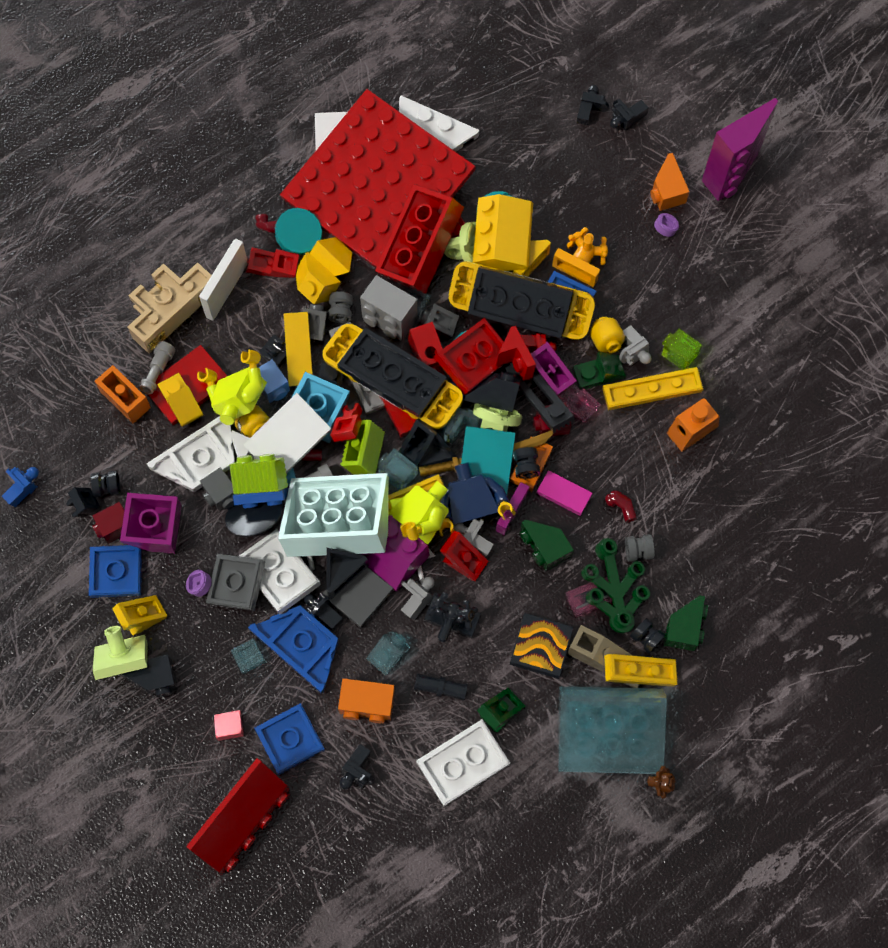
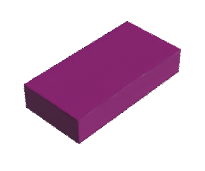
M520 482L509 502L516 514L528 495L530 487ZM506 510L504 512L506 520L500 517L496 531L505 535L516 514L513 516L511 510Z

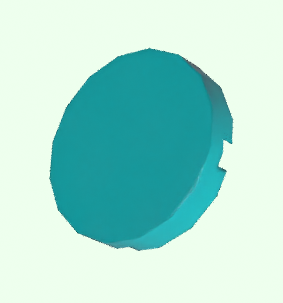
M292 208L282 213L275 224V237L283 250L304 255L307 252L310 253L316 242L321 240L322 228L319 220L313 213L302 208Z

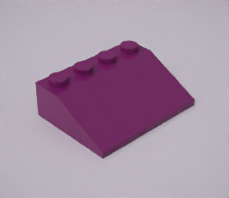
M776 98L716 132L702 182L717 201L724 197L730 198L737 192L739 185L759 154L778 103Z

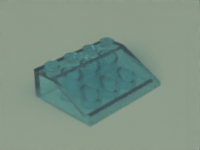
M559 686L558 772L656 774L661 766H664L667 697L664 690Z

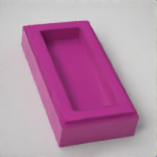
M549 470L536 493L579 516L583 513L592 496V492Z

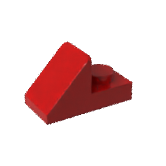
M516 326L510 328L500 349L496 366L513 361L515 371L520 373L523 380H527L533 377L536 363Z
M457 531L452 532L440 550L445 556L443 560L445 564L472 581H476L489 562Z

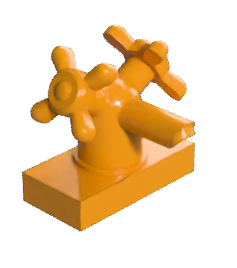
M584 227L580 232L568 236L570 240L567 243L568 249L572 248L575 244L578 246L575 253L571 255L558 248L554 254L552 266L594 287L598 281L600 269L589 263L593 256H601L600 265L606 263L605 258L608 254L607 238L602 237L601 245L594 246L592 245L593 234L587 233L589 230Z

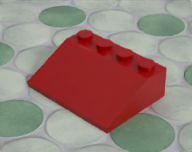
M256 758L186 847L223 875L225 871L229 873L238 863L239 859L236 857L243 849L247 851L254 843L256 838L253 835L259 828L264 829L273 817L270 814L275 807L278 806L280 808L289 797L287 793L290 790L289 787L262 761Z

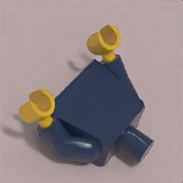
M469 462L454 466L458 480L448 484V491L440 501L449 509V513L443 520L439 532L443 536V529L450 528L452 534L455 531L453 526L455 524L497 512L503 520H506L504 517L506 510H511L513 516L516 512L509 503L504 488L492 477L484 476L483 473L473 476Z

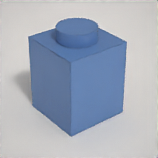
M271 359L259 367L261 377L267 382L262 393L269 403L274 400L279 401L283 399L290 391L287 379Z

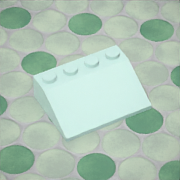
M388 474L291 478L278 538L286 556L327 555V548L355 554L385 553L388 536Z

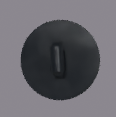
M267 502L258 503V506L252 508H243L242 504L234 505L226 513V526L231 533L238 536L258 535L271 528L278 521L282 514L283 504L268 506Z

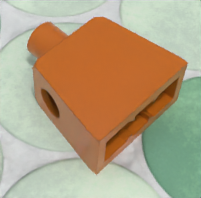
M703 398L675 418L667 435L683 452L719 426L720 417L708 401ZM681 429L685 430L686 435L681 432Z

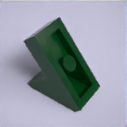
M599 352L597 353L596 360L578 364L572 368L580 391L626 378L620 358L615 354Z
M506 688L482 704L477 711L494 732H498L522 711L525 705L509 688Z

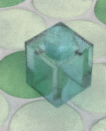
M395 448L390 454L385 453L378 462L379 474L387 473L389 483L398 490L406 488L417 475V466Z

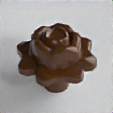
M661 766L660 770L656 772V776L648 777V786L655 787L657 795L661 796L662 799H665L667 794L675 789L676 779L670 773L669 768Z

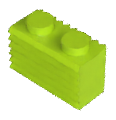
M362 420L357 438L346 440L347 444L344 445L346 448L342 454L344 457L340 463L341 466L353 475L375 474L385 431H382L372 420Z
M275 454L260 455V459L252 460V455L237 457L236 462L229 464L233 493L277 492L287 488L285 459L275 458Z

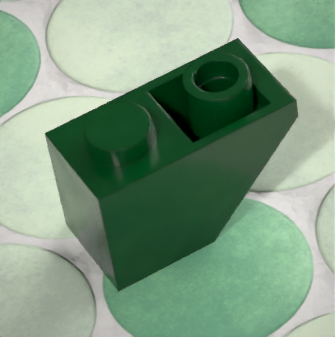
M529 520L522 522L521 532H519L526 545L530 544L534 551L532 555L538 566L543 565L544 569L548 571L572 557L574 549L561 529Z
M698 596L670 616L667 621L664 646L695 651L698 644L702 645L704 629H700L701 621L706 620L708 605L704 604L705 596Z

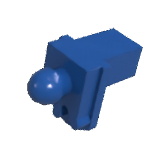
M18 467L6 470V473L15 481L2 495L9 505L16 507L29 493L31 494L37 488L32 481L39 475L36 467H30L26 473Z

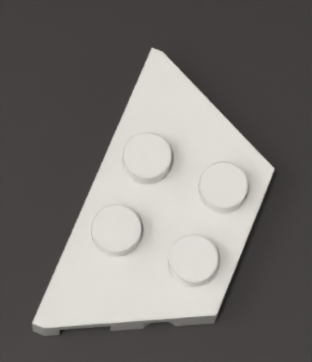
M400 96L399 98L400 113L455 152L461 149L464 143L472 138L475 140L479 136V130L406 97Z
M219 416L146 464L150 470L195 492L202 487L201 479L220 467L226 472L230 469L229 464L235 462L233 442L230 436L231 425L223 424Z

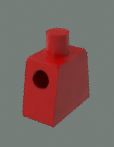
M433 321L410 329L408 343L414 357L445 375L441 365L434 358L443 348Z

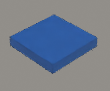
M131 545L90 547V598L141 596L142 549Z
M301 703L254 728L278 775L325 751Z

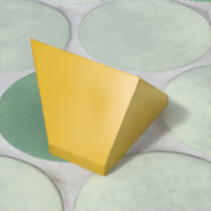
M334 237L316 242L310 254L334 276L350 272L353 253L339 239Z

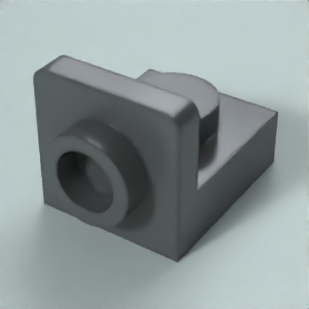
M310 304L309 308H303L302 312H308L310 339L323 341L328 311H325L322 305Z
M433 304L427 309L422 310L418 322H420L419 326L433 321L437 334L449 339L453 336L459 315Z

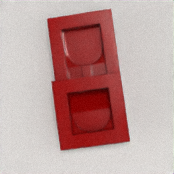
M252 247L246 272L271 277L295 278L299 254L276 249L274 253Z

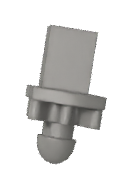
M632 326L623 330L625 334L624 343L627 347L620 353V361L622 363L627 362L630 366L638 360L643 364L650 363L652 358L649 353V343Z
M481 518L479 521L473 519L468 527L464 526L463 523L455 524L454 530L460 532L486 557L494 544L477 534L485 519Z
M432 577L424 578L421 584L413 579L401 583L413 594L401 609L409 618L415 620L425 606L431 602L433 595L429 590L434 586V579Z

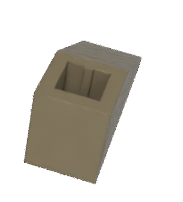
M582 625L568 651V655L605 673V655L633 656L606 637ZM625 683L635 689L639 686V684Z

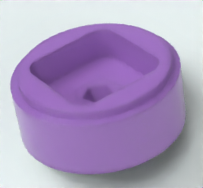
M662 213L656 219L654 226L661 235L671 237L678 230L679 223L674 216Z
M201 570L193 571L186 581L187 591L197 597L205 595L211 587L210 575Z

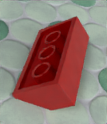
M414 184L375 272L408 288L426 294L464 207L452 197Z

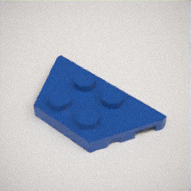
M301 605L288 610L287 613L274 615L269 620L259 624L254 623L248 627L255 636L321 694L324 692L339 640Z

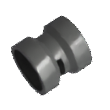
M346 292L331 293L329 295L331 308L328 310V319L334 323L343 324L352 320L350 307L353 305V296Z
M651 534L642 535L641 538H635L634 536L625 537V551L628 562L637 561L638 558L642 557L646 560L654 559V543Z

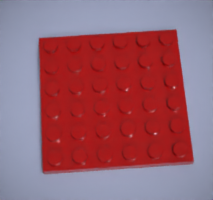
M366 89L286 186L280 196L294 208L306 209L313 213L319 220L322 229L339 239L345 246L377 268L413 185L415 184L453 198L476 170V167Z

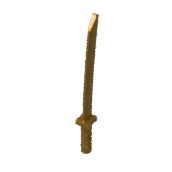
M548 431L514 443L513 451L519 448L537 447L545 444L553 435V432ZM453 457V461L419 467L420 475L426 476L428 474L455 470L454 466L461 464L462 458Z

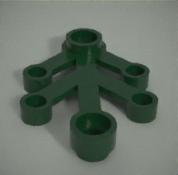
M605 538L596 545L595 552L600 559L605 560L609 582L599 575V570L595 565L588 564L581 572L583 579L591 581L599 588L590 590L586 595V600L590 605L596 606L610 617L609 624L615 632L627 633L634 627L633 613L641 602L649 598L650 591L646 586H638L633 590V598L626 607L623 596L635 579L644 574L645 567L641 562H633L628 567V573L620 582L614 556L618 551L617 544L614 540ZM606 545L611 548V551L606 548ZM633 567L638 568L639 573H636ZM587 569L593 572V576L587 573ZM638 590L643 592L644 597L638 594ZM603 592L612 599L613 606L603 599ZM592 593L597 595L598 600L592 598ZM620 616L624 618L626 623L621 622Z

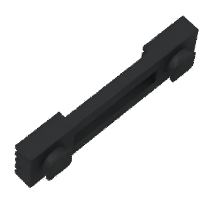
M513 361L503 365L504 372L513 373L516 375V378L520 379L519 389L553 433L556 432V429L558 431L561 430L560 427L564 428L565 424L570 425V422H575L574 415L536 369L532 379L551 401L552 405L547 408L525 383L520 373L515 371Z

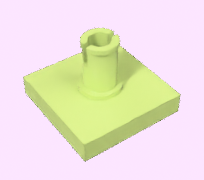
M112 626L104 631L108 644L94 648L93 674L95 680L147 668L148 643L145 635L123 639L120 626Z

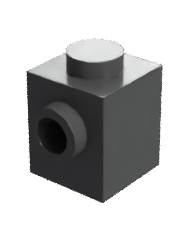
M221 467L200 480L206 492L203 494V497L210 507L215 505L221 511L222 509H229L234 506L232 482Z

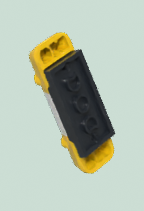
M468 261L461 262L456 266L449 290L450 303L458 309L468 311V314L558 338L564 336L571 339H581L586 336L595 308L594 298L587 292Z
M353 324L342 325L323 349V359L328 365L348 376L351 381L361 384L408 413L413 419H421L433 429L443 428L463 401L461 390L448 382L445 375L366 327L362 330Z

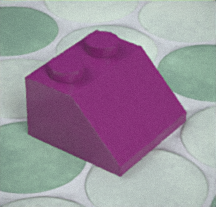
M127 493L120 542L150 552L175 554L182 508L178 497Z
M389 515L385 553H367L362 555L368 559V568L397 592L402 587L401 583L407 581L428 559L430 553L428 545L418 538L413 541L408 539V537H403L400 528L402 524Z

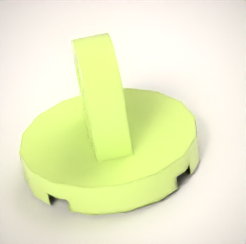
M476 222L465 223L461 227L459 237L450 238L444 252L447 257L473 262Z
M477 403L474 405L473 414L482 419L480 428H492L507 432L508 426H519L521 424L522 415L517 410L513 409V412Z

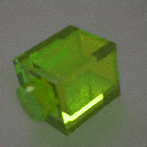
M679 328L674 335L669 333L662 343L664 348L661 355L681 370H684L699 355L702 344Z

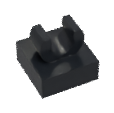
M274 334L262 347L259 354L267 361L272 359L277 367L280 368L287 360L286 342Z
M74 487L68 492L71 499L66 504L76 508V511L72 514L73 517L95 514L101 509L97 499L93 496L91 488Z

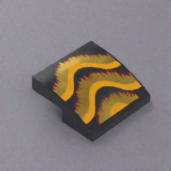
M524 613L509 665L559 679L573 627Z

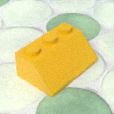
M501 194L478 198L473 263L503 271L528 268L533 214L532 201Z

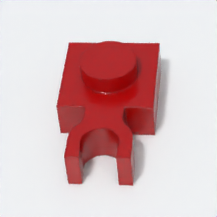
M355 403V407L352 410L349 409L348 405H344L343 417L336 418L330 434L334 442L357 438L362 423L360 418L362 408L359 403Z

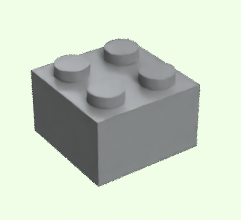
M377 275L360 297L363 320L372 327L377 326L381 328L392 339L397 338L403 341L418 320L417 299Z

